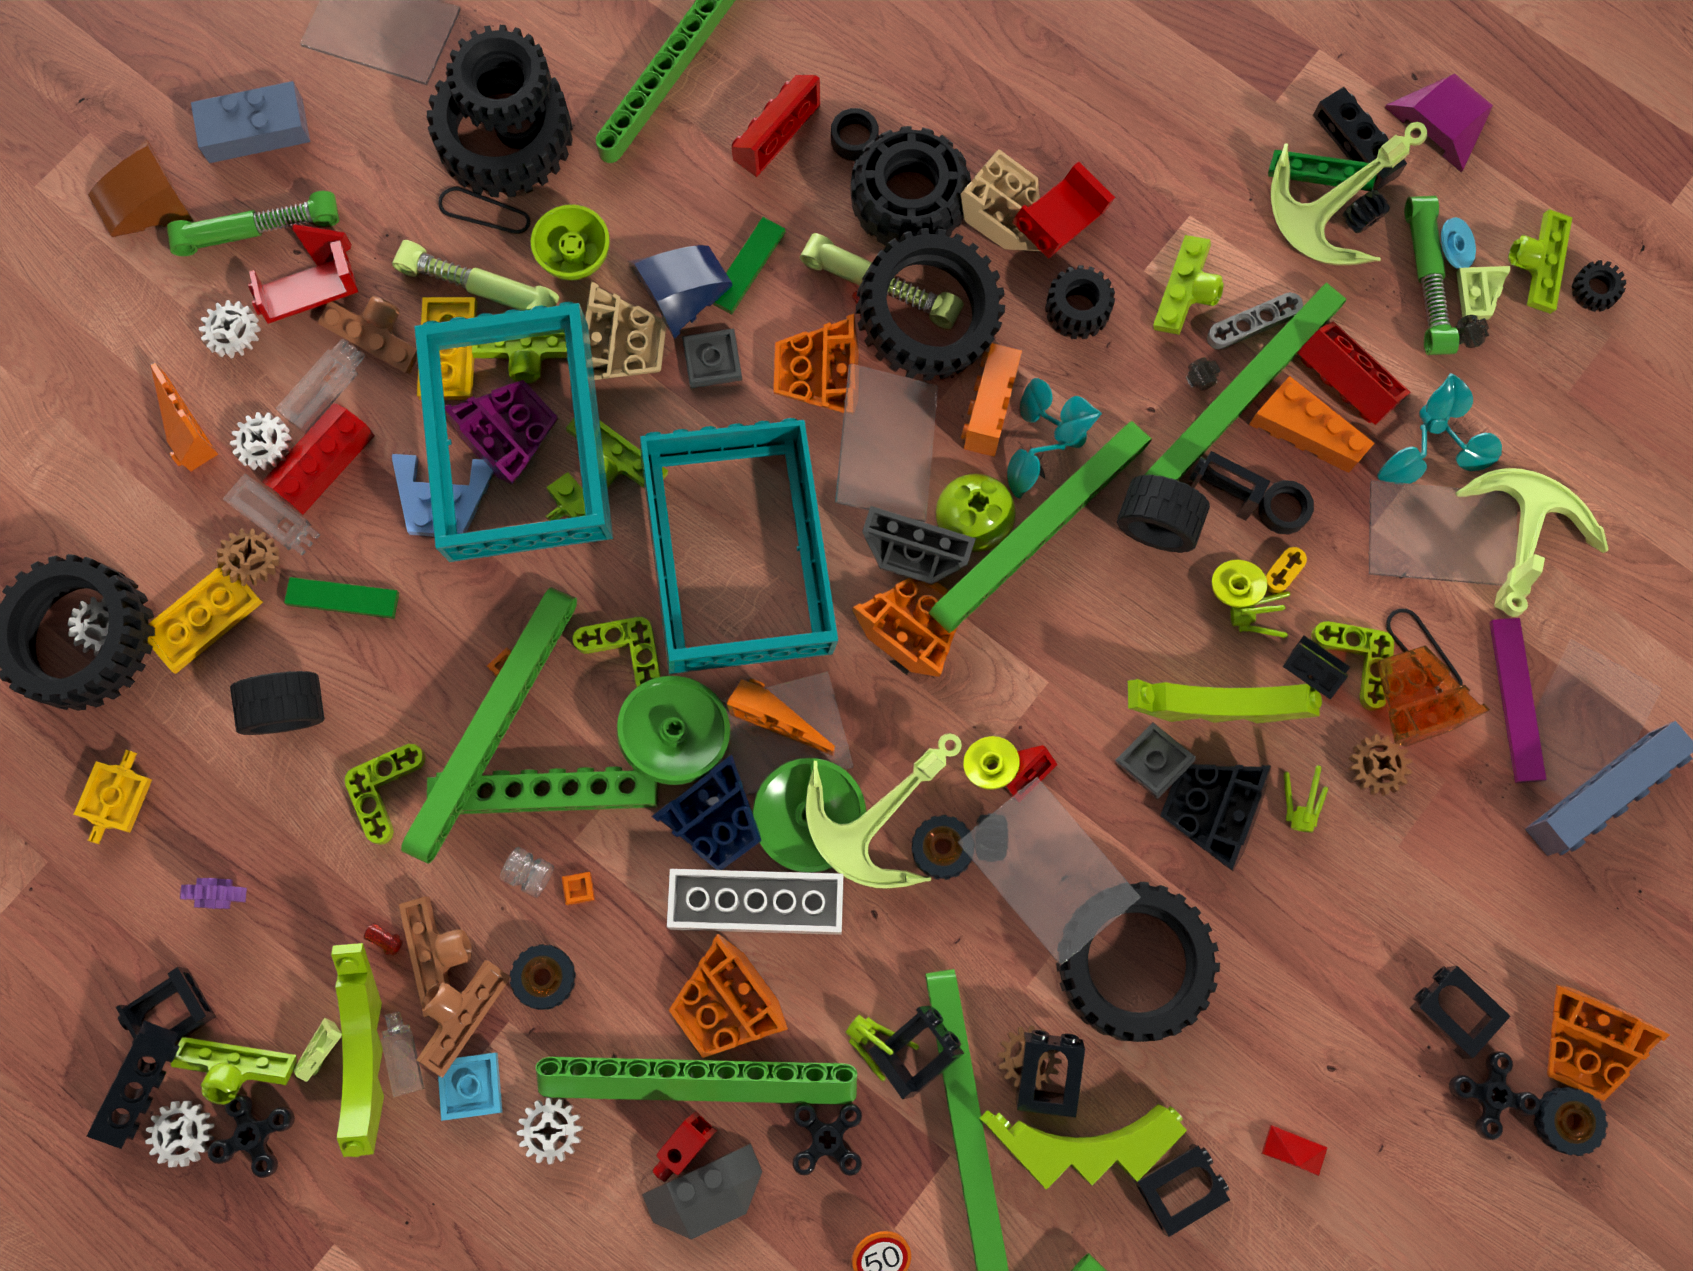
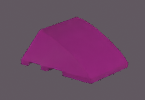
M1455 73L1385 106L1403 124L1409 120L1412 123L1419 122L1425 125L1427 136L1445 150L1442 157L1460 172L1463 171L1493 107L1490 102Z
M524 380L494 389L490 394L474 398V396L467 398L466 402L451 406V404L445 406V414L461 439L479 459L485 461L497 478L513 485L558 420V416Z

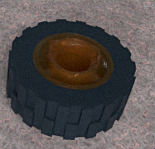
M933 816L931 819L923 821L922 825L917 827L912 838V855L917 867L925 875L932 876L934 879L950 880L952 877L960 876V873L966 871L973 859L974 839L972 838V833L967 829L966 824L958 821L953 816ZM939 841H946L951 845V850L947 854L936 852L935 845Z
M539 944L538 946L527 948L528 950L525 952L522 951L518 959L513 962L512 971L510 970V986L514 991L515 997L522 1004L537 1010H549L561 1005L565 999L569 998L575 986L576 973L570 957L552 945ZM542 969H547L551 974L550 981L546 985H538L536 974Z
M1570 1087L1553 1088L1550 1092L1544 1093L1542 1099H1539L1540 1109L1534 1114L1535 1120L1533 1121L1534 1126L1537 1128L1538 1136L1544 1140L1543 1142L1547 1146L1564 1154L1584 1156L1583 1154L1585 1153L1590 1154L1594 1152L1596 1147L1599 1148L1603 1138L1605 1139L1607 1134L1605 1133L1606 1127L1608 1128V1122H1606L1605 1117L1607 1115L1605 1110L1602 1109L1601 1103L1595 1100L1594 1096L1590 1093ZM1572 1114L1574 1124L1571 1128H1568L1566 1120Z

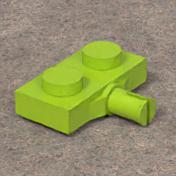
M569 472L547 487L548 493L557 503V508L548 515H545L548 521L559 520L563 516L567 518L586 516L583 488Z

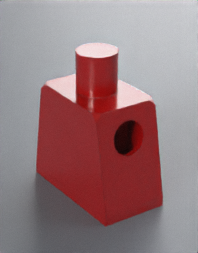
M695 1111L681 1123L656 1154L660 1161L652 1170L654 1175L663 1182H666L673 1173L679 1175L718 1130Z

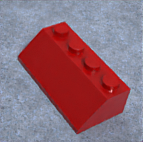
M795 75L790 82H785L778 96L774 100H769L762 114L758 118H753L742 136H737L733 141V161L755 177H758L820 107V77L817 75Z
M1334 321L1318 329L1297 352L1302 357L1301 361L1310 369L1314 368L1321 375V380L1326 385L1333 386L1338 390L1341 399L1349 405L1353 404L1360 411V416L1368 423L1377 425L1411 393Z
M334 403L285 456L286 459L281 460L262 483L304 515L375 435L367 424L352 412Z

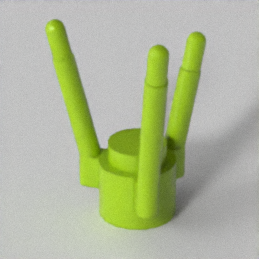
M1286 591L1265 596L1256 605L1288 597L1290 592ZM1255 605L1248 608L1231 607L1232 626H1239V632L1251 631L1276 637H1288L1286 632L1250 625L1256 622V614L1282 611L1286 608L1284 605L1255 608Z
M1319 765L1315 769L1307 806H1297L1296 811H1293L1289 772H1284L1287 806L1286 821L1291 822L1290 829L1313 833L1314 827H1317L1318 817L1328 792V787H1323L1315 809H1313L1321 773V766Z
M858 1015L845 1032L851 1037L849 1043L857 1049L881 1081H885V1076L861 1043L866 1046L871 1041L887 1054L892 1055L893 1050L875 1036V1030L888 1037H891L895 1032L877 1024L869 1017L864 1019L861 1015ZM912 1041L906 1045L915 1050L919 1049V1045Z

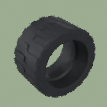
M1140 475L1133 478L1129 485L1117 518V525L1127 536L1146 546L1167 552H1189L1196 548L1210 509V503L1203 494L1188 484L1165 476Z
M289 671L264 674L239 680L230 686L236 732L241 735H263L299 730L318 725L325 719L319 675L314 672Z

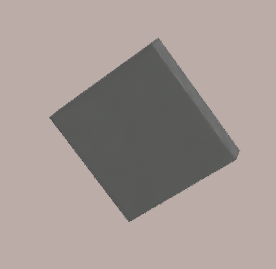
M734 329L682 336L690 388L743 381Z
M1152 722L1115 760V764L1158 799L1192 765L1196 758Z

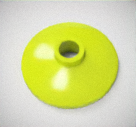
M1245 560L1224 562L1215 570L1212 576L1211 584L1214 594L1220 601L1231 607L1248 608L1254 606L1264 598L1267 591V579L1263 571L1255 564Z
M997 736L984 737L974 742L968 748L963 762L964 771L968 779L977 787L991 790L1009 784L1015 778L1020 765L1019 755L1014 745L1008 740ZM992 763L998 765L996 769H988V766Z

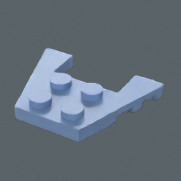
M392 454V462L407 532L409 535L434 536L430 484L416 482L418 457L416 455ZM472 459L469 485L452 484L457 534L467 532L478 510L477 506L483 494L486 493L489 482L494 474L493 470L484 460Z

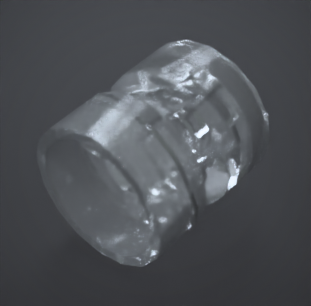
M517 847L504 864L500 879L512 886L520 884L521 891L537 898L549 882L554 865L541 858L533 860V854Z

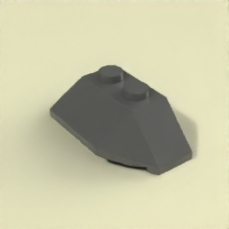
M870 506L862 530L880 569L930 585L967 566L976 539Z
M748 1144L645 1192L642 1196L653 1223L692 1240L747 1214L763 1171L752 1145Z

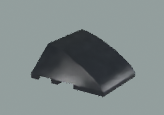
M1192 764L1172 784L1160 816L1231 871H1234L1245 852L1261 808L1271 765L1248 767L1243 765L1216 766Z

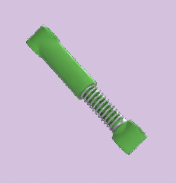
M329 191L314 192L310 195L308 202H304V204L300 203L299 206L295 204V207L290 205V208L286 206L285 209L281 207V210L277 208L276 211L272 209V212L267 210V213L263 211L262 214L260 212L257 214L255 210L193 223L185 220L173 221L167 225L170 251L176 256H190L195 254L200 248L258 237L264 231L268 232V229L272 231L273 229L277 230V228L281 229L282 226L284 228L287 226L291 227L293 223L300 225V223L313 222L319 227L334 226L340 221L335 194Z
M1437 196L1408 197L1405 202L1404 214L1406 222L1410 223L1419 283L1423 284L1426 317L1428 318V329L1424 335V350L1427 355L1455 354L1459 348V333L1457 328L1452 327L1448 322L1449 314L1446 309L1447 301L1445 300V288L1442 283L1446 275L1437 222L1439 201Z

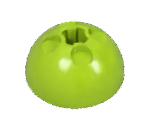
M563 205L551 209L538 220L531 235V249L538 264L547 273L563 280H579L592 275L602 266L609 251L610 238L605 222L596 212L580 205Z
M967 474L956 478L942 491L936 505L938 527L976 538L972 552L987 551L998 546L1011 533L1015 522L1016 510L1010 492L1000 481L984 474Z

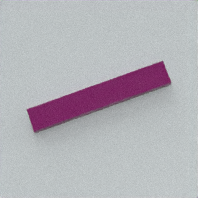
M1520 618L1493 619L1489 624L1515 783L1543 782L1547 779Z

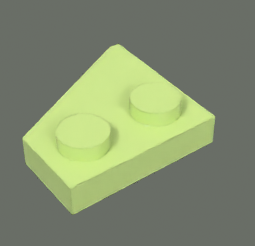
M1510 266L1459 268L1456 275L1463 320H1489L1497 305V299L1503 290L1502 286L1506 276L1510 272Z
M326 1018L323 1019L293 1070L296 1077L307 1082L312 1075L315 1076L318 1073L323 1060L342 1036L341 1031L334 1022Z

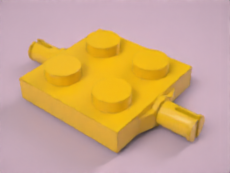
M125 750L120 765H107L95 762L73 814L85 818L94 824L87 841L100 845L106 828H116L131 833L152 782V779L138 775L131 770L137 753Z

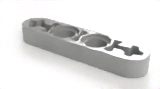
M1285 293L1214 324L1207 334L1208 344L1214 349H1224L1291 320L1303 307L1302 299L1295 293ZM1286 302L1289 305L1294 304L1295 307L1293 308V310L1290 307L1283 309L1281 313L1279 312V310L1285 306ZM1264 310L1271 312L1273 320L1269 322L1262 320L1260 312ZM1246 321L1250 325V330L1246 332L1240 331L1237 328L1236 322ZM1230 328L1231 332L1225 335L1223 341L1220 337H1214L1216 332H1218L1221 335L1228 332Z

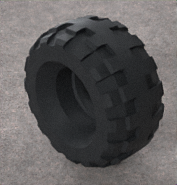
M904 126L897 132H892L890 129L878 135L877 141L872 140L862 149L861 156L858 160L856 159L852 170L850 192L855 217H858L861 227L867 234L876 236L877 242L885 246L894 238L896 241H899L903 233L911 231L912 235L916 236L918 231L924 228L929 229V234H935L938 229L946 230V236L950 237L952 231L959 227L964 219L961 193L971 182L970 171L966 167V160L958 149L953 148V143L943 135L940 137L934 135V131L922 127V130H912V126ZM917 172L926 176L933 183L935 189L923 198L910 200L895 195L887 187L886 183L899 173Z

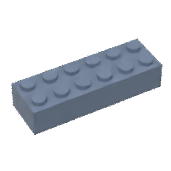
M1676 721L1649 732L1530 824L1525 830L1547 856L1555 853L1561 856L1569 850L1571 852L1577 850L1586 843L1583 838L1591 833L1592 835L1599 833L1607 826L1605 821L1612 817L1617 818L1629 809L1627 804L1633 800L1637 802L1651 792L1648 789L1655 783L1657 785L1661 784L1672 775L1670 773L1671 770L1676 767L1681 768L1693 759L1690 755L1693 753V740Z

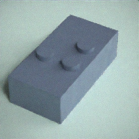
M293 81L191 102L198 148L209 163L310 142L303 98Z

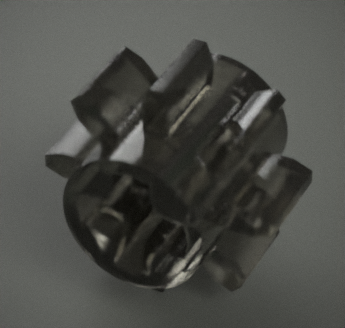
M1476 315L1464 316L1455 326L1459 333V344L1464 343L1468 348L1482 345L1486 337L1489 336L1487 331L1489 326L1486 319L1479 320Z
M1205 357L1200 358L1188 366L1190 371L1186 379L1191 388L1196 386V388L1199 387L1200 391H1204L1218 383L1217 377L1221 370L1215 360L1210 362Z

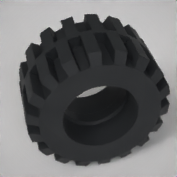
M1078 265L1076 270L1073 267H1069L1066 273L1061 271L1057 275V279L1054 278L1047 296L1045 312H1048V322L1053 321L1052 327L1055 331L1060 329L1061 335L1066 336V334H1070L1071 339H1077V336L1087 339L1089 334L1095 336L1098 334L1099 329H1104L1115 304V298H1113L1115 291L1114 288H1110L1111 281L1109 278L1103 279L1104 273L1101 271L1096 273L1093 267L1089 266L1087 270L1084 269V265ZM1072 295H1082L1087 297L1094 307L1085 311L1077 310L1068 304L1066 298Z

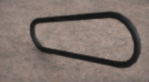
M461 187L448 188L439 196V209L448 217L514 234L523 233L530 226V217L526 212ZM461 191L525 216L527 223L524 228L514 230L447 212L443 208L442 201L447 193Z
M1408 609L1393 611L1387 618L1386 627L1394 641L1442 695L1447 697L1458 695L1462 690L1463 681L1418 615ZM1408 613L1415 618L1457 678L1459 686L1455 692H1445L1393 633L1390 622L1394 615Z

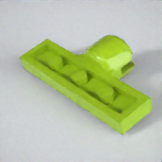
M1551 209L1543 213L1539 240L1522 235L1514 241L1508 254V261L1511 265L1528 270L1531 273L1532 279L1527 306L1549 314L1557 309L1572 217Z
M1185 235L1153 324L1154 330L1180 335L1189 307L1192 304L1198 303L1214 306L1219 303L1224 287L1222 276L1202 271L1211 247L1210 239Z
M565 333L472 345L473 358L509 359L508 372L510 378L515 382L524 380L527 384L534 383L540 378L541 362L543 359L568 358Z
M573 418L567 425L566 432L577 439L575 418ZM599 420L607 488L618 475L624 474L645 489L640 449ZM662 467L664 480L665 477L668 475V470Z
M182 1037L178 1044L180 1047L171 1063V1067L206 1072L207 1074L201 1083L203 1096L212 1103L227 1104L235 1099L242 1083L246 1080L287 1085L297 1064V1057L293 1054Z

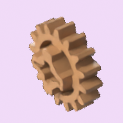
M239 529L238 536L229 533V541H220L221 548L217 549L218 568H221L223 577L230 575L231 583L239 579L242 586H245L247 581H251L254 586H257V579L261 578V580L267 582V573L275 575V566H279V549L274 547L273 538L266 540L265 532L260 533L258 536L255 535V529H251L249 534H245L243 529Z
M1375 734L1371 737V740L1366 737L1361 740L1362 745L1357 744L1353 747L1357 754L1349 756L1348 759L1354 762V765L1349 767L1348 770L1356 772L1357 775L1352 780L1353 782L1359 780L1362 782L1361 790L1369 787L1370 795H1375L1380 790L1381 795L1386 796L1390 791L1393 793L1399 791V785L1404 786L1408 783L1404 776L1412 774V771L1406 768V765L1412 763V759H1405L1404 757L1408 749L1400 750L1398 748L1401 741L1397 740L1394 743H1390L1389 735L1384 736L1380 740L1379 735ZM1371 748H1383L1384 751L1377 752L1375 749L1371 750ZM1379 760L1382 762V765H1381L1382 770H1380V769L1378 768V766H1379V764H1380V763L1378 762ZM1383 778L1385 781L1389 780L1391 782L1379 783L1376 780Z
M1031 1025L1028 1028V1032L1032 1033L1035 1027ZM1022 1026L1018 1027V1035L1012 1032L1007 1033L1010 1041H1001L1000 1044L1005 1048V1051L997 1053L998 1057L1004 1058V1062L999 1064L998 1067L1000 1069H1007L1008 1072L1004 1075V1078L1007 1080L1013 1077L1014 1087H1018L1020 1084V1075L1013 1068H1022L1025 1045V1031ZM1018 1042L1019 1050L1016 1056L1010 1058L1011 1050L1015 1043ZM1049 1050L1040 1057L1035 1085L1037 1090L1041 1089V1081L1047 1084L1052 1083L1049 1078L1050 1073L1058 1075L1059 1072L1053 1067L1054 1064L1062 1063L1061 1059L1055 1058V1053L1059 1051ZM1048 1058L1047 1067L1044 1070V1072L1040 1074L1041 1072L1039 1067L1042 1061Z

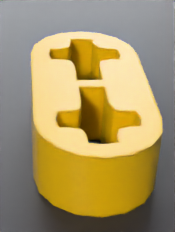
M1298 547L1288 548L1266 573L1268 592L1272 594L1282 593L1303 569L1307 562V557L1302 549ZM1294 555L1298 559L1296 560V563L1293 564L1292 567L1289 569L1286 567V564ZM1280 572L1283 573L1284 576L1277 586L1273 585V577L1275 578Z

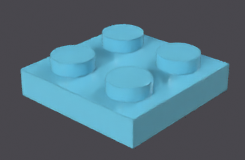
M498 1053L456 1058L444 1077L438 1076L441 1121L502 1113Z

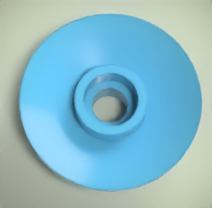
M1457 217L1448 219L1441 231L1442 250L1453 267L1457 269L1468 268L1473 264L1476 255L1473 233L1464 220Z

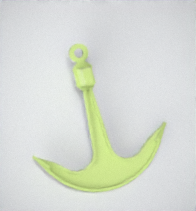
M1419 122L1408 125L1405 130V137L1394 135L1381 146L1374 161L1312 203H1300L1291 197L1289 191L1290 163L1288 144H1284L1272 180L1271 204L1276 223L1290 244L1305 256L1330 265H1358L1380 261V257L1331 245L1325 237V226L1330 217L1380 170L1387 167L1393 168L1409 154L1410 145H1420L1426 140L1427 129L1425 125ZM1413 130H1420L1421 135L1418 138H1412L1411 132Z
M1505 468L1493 470L1475 478L1455 494L1457 497H1468L1495 490L1504 491L1514 497L1520 505L1521 514L1515 567L1508 572L1507 580L1497 592L1494 604L1495 608L1503 610L1509 616L1517 617L1527 609L1528 602L1526 597L1531 592V586L1543 571L1545 558L1534 554L1547 513L1557 512L1570 518L1586 537V543L1602 553L1608 551V545L1603 527L1599 526L1589 508L1570 489L1556 480L1534 471Z
M951 733L941 736L938 741L939 749L929 748L914 763L911 775L850 824H838L827 817L824 811L823 787L817 768V761H813V769L806 796V819L812 840L826 862L838 873L843 874L844 877L856 883L874 888L906 887L931 881L930 876H922L903 870L882 869L876 866L870 860L868 846L872 837L921 781H931L946 766V756H955L960 752L962 744L959 737ZM946 741H954L955 746L952 750L945 748Z

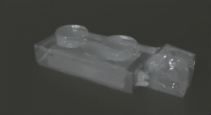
M400 1012L385 1015L388 1030L382 1032L383 1039H381L393 1097L425 1089L420 1065L416 1061L418 1056L409 1024L403 1025Z

